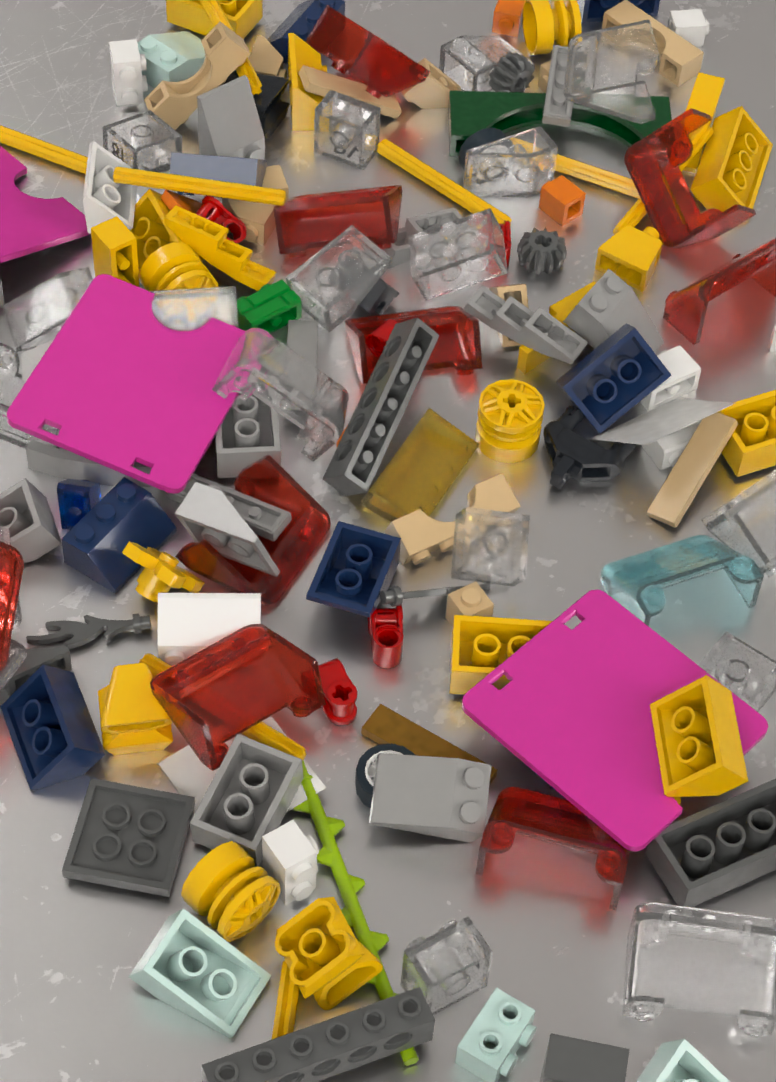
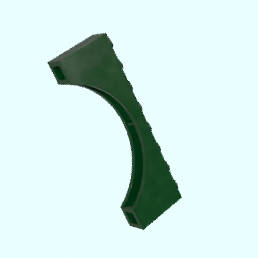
M450 90L448 104L449 156L458 157L460 148L466 139L482 129L496 128L505 134L522 127L543 124L546 93ZM574 94L570 125L590 128L619 140L634 151L643 162H670L675 141L669 97Z

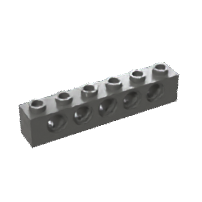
M418 317L395 324L324 474L323 480L344 496L368 492L440 336Z
M418 987L202 1064V1082H319L431 1041L435 1018L421 988Z

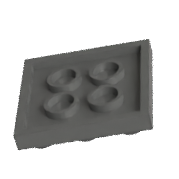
M91 778L62 868L63 877L170 897L194 811L195 797Z

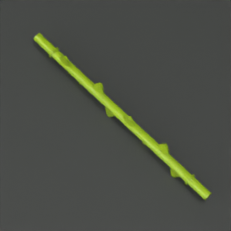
M302 761L303 780L301 783L307 800L294 807L293 810L311 814L323 846L319 850V854H317V863L331 868L345 905L341 910L349 926L353 927L357 939L382 964L378 952L389 942V937L387 934L370 931L356 895L365 886V881L362 878L348 874L335 840V836L345 827V823L341 819L326 816L318 793L316 794L311 782L313 776L308 774L305 763ZM384 966L378 975L368 981V983L375 985L380 1001L398 995L392 990ZM414 1047L400 1052L406 1066L415 1064L419 1060Z

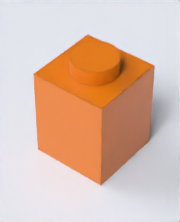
M498 0L494 10L492 32L518 38L522 26V11L525 0Z
M561 175L552 181L546 182L541 187L539 208L558 224L564 226L583 214L586 193L565 176Z

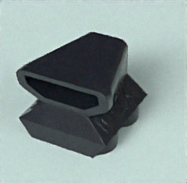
M236 70L227 77L225 83L239 78ZM257 74L262 83V92L259 95L254 94L253 97L265 139H269L287 115L290 103L280 98L287 88L289 79Z

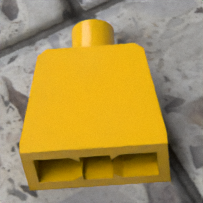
M625 226L598 248L595 269L602 273L610 269L629 286L643 292L660 260L663 243L659 240V232L651 226H647L643 231L632 226Z

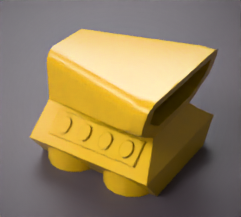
M145 663L115 666L110 684L98 691L103 749L112 755L164 750L173 742L167 684L154 680Z
M334 897L316 899L276 930L275 948L284 957L290 969V979L299 987L304 999L313 994L317 1004L323 1010H331L378 975L383 969L380 960L355 937Z

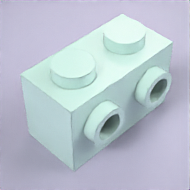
M495 988L457 1046L455 1063L486 1082H497L501 1075L508 1077L518 1059L515 1056L516 1051L520 1045L527 1047L536 1032L537 1027L533 1025L536 1010L502 990Z

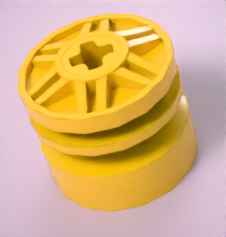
M525 0L522 11V25L525 44L530 55L551 53L553 45L579 48L582 25L577 0H551L550 3L548 0Z
M182 242L169 243L158 248L146 259L139 273L140 283L147 291L155 294V303L168 321L174 323H187L199 318L214 304L219 293L218 282L203 265L190 245Z
M507 379L496 381L488 385L481 392L475 440L477 447L485 456L498 462L517 463L530 458L536 452L540 441L541 424L545 408L543 397L538 390L524 381Z
M233 841L222 843L205 855L189 873L181 891L183 900L198 915L208 916L209 926L212 929H216L218 934L228 942L239 940L255 929L270 913L281 891L280 883L273 877L268 876L264 868L254 867V859L238 843Z

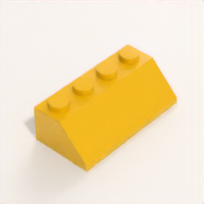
M740 106L714 119L712 125L714 133L706 142L690 190L706 209L746 219L751 216L773 144L745 109Z

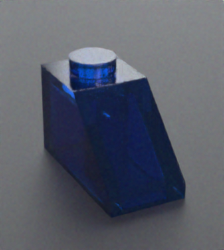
M66 479L58 483L57 495L62 529L71 530L102 499L100 483Z

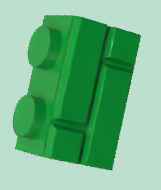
M282 279L272 285L266 284L258 292L248 297L242 296L232 304L233 325L261 339L287 326L288 320L302 318L301 298Z

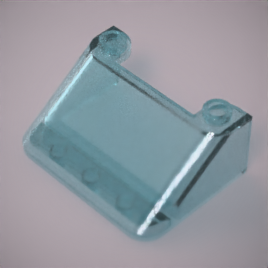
M696 535L609 563L603 567L600 581L610 597L649 626L651 617L658 615L664 609L665 596L662 590L664 588L724 569L742 599L750 608L756 605L764 575L755 561L710 536Z

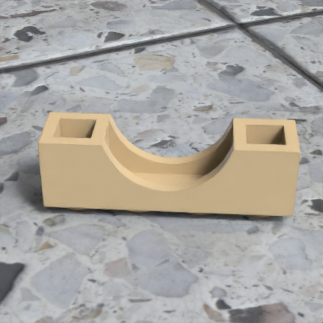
M624 0L604 12L601 34L618 46L640 45L656 52L661 58L659 74L677 87L700 72L704 52L628 0Z
M219 22L201 40L205 50V59L202 67L195 75L179 82L162 80L144 99L150 115L172 131H175L181 124H184L189 116L198 108L197 96L223 85L227 77L237 67L241 66L250 55L243 38L222 22Z
M503 473L478 483L467 495V513L460 520L453 522L438 521L419 509L392 521L384 532L385 534L401 538L399 558L401 564L404 565L413 561L414 565H417L432 556L431 552L441 549L442 552L449 551L459 544L458 540L467 536L469 540L476 539L487 532V527L495 524L497 528H500L513 521L514 513L521 506Z

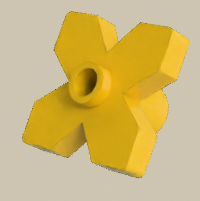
M130 541L122 551L128 558L144 567L136 580L138 585L135 590L155 603H158V593H168L171 587L177 589L183 587L192 593H199L205 583L189 571L177 566L179 561L164 551L160 552L151 547L146 549Z

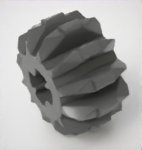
M509 52L505 58L500 57L497 65H493L494 71L489 74L491 78L489 85L495 92L524 93L526 88H530L529 83L534 79L532 74L535 68L522 54Z
M546 227L543 231L533 228L531 233L524 232L517 247L519 265L525 266L527 272L536 271L537 275L541 272L550 275L553 270L559 271L567 255L565 239L558 237L557 231L548 232Z

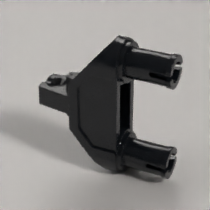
M568 406L557 421L549 422L543 431L545 446L554 467L551 471L550 484L561 489L571 478L579 482L613 479L623 470L624 460L635 450L636 444L615 442L610 449H605L573 432V429L582 422L584 416L578 408L571 415L575 406Z

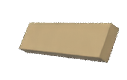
M305 65L298 72L304 89L307 92L397 119L402 113L394 93Z
M719 412L702 419L647 510L649 517L677 528L738 426L736 419Z

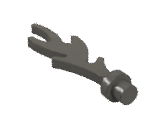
M490 583L479 584L483 590H490ZM393 586L387 591L381 592L380 600L382 604H390L392 607L400 606L403 599L448 595L464 586L402 592L399 586Z
M139 613L132 614L133 620H107L85 615L84 620L87 624L76 621L46 622L47 630L60 631L42 636H27L26 640L28 644H49L71 638L64 642V646L71 649L89 643L103 631H106L104 633L105 639L109 640L116 634L134 629L135 634H140L142 630L151 629L152 627L150 615L140 616Z

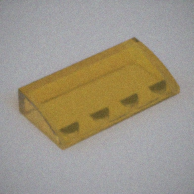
M429 408L360 503L391 522L419 509L430 516L480 444Z

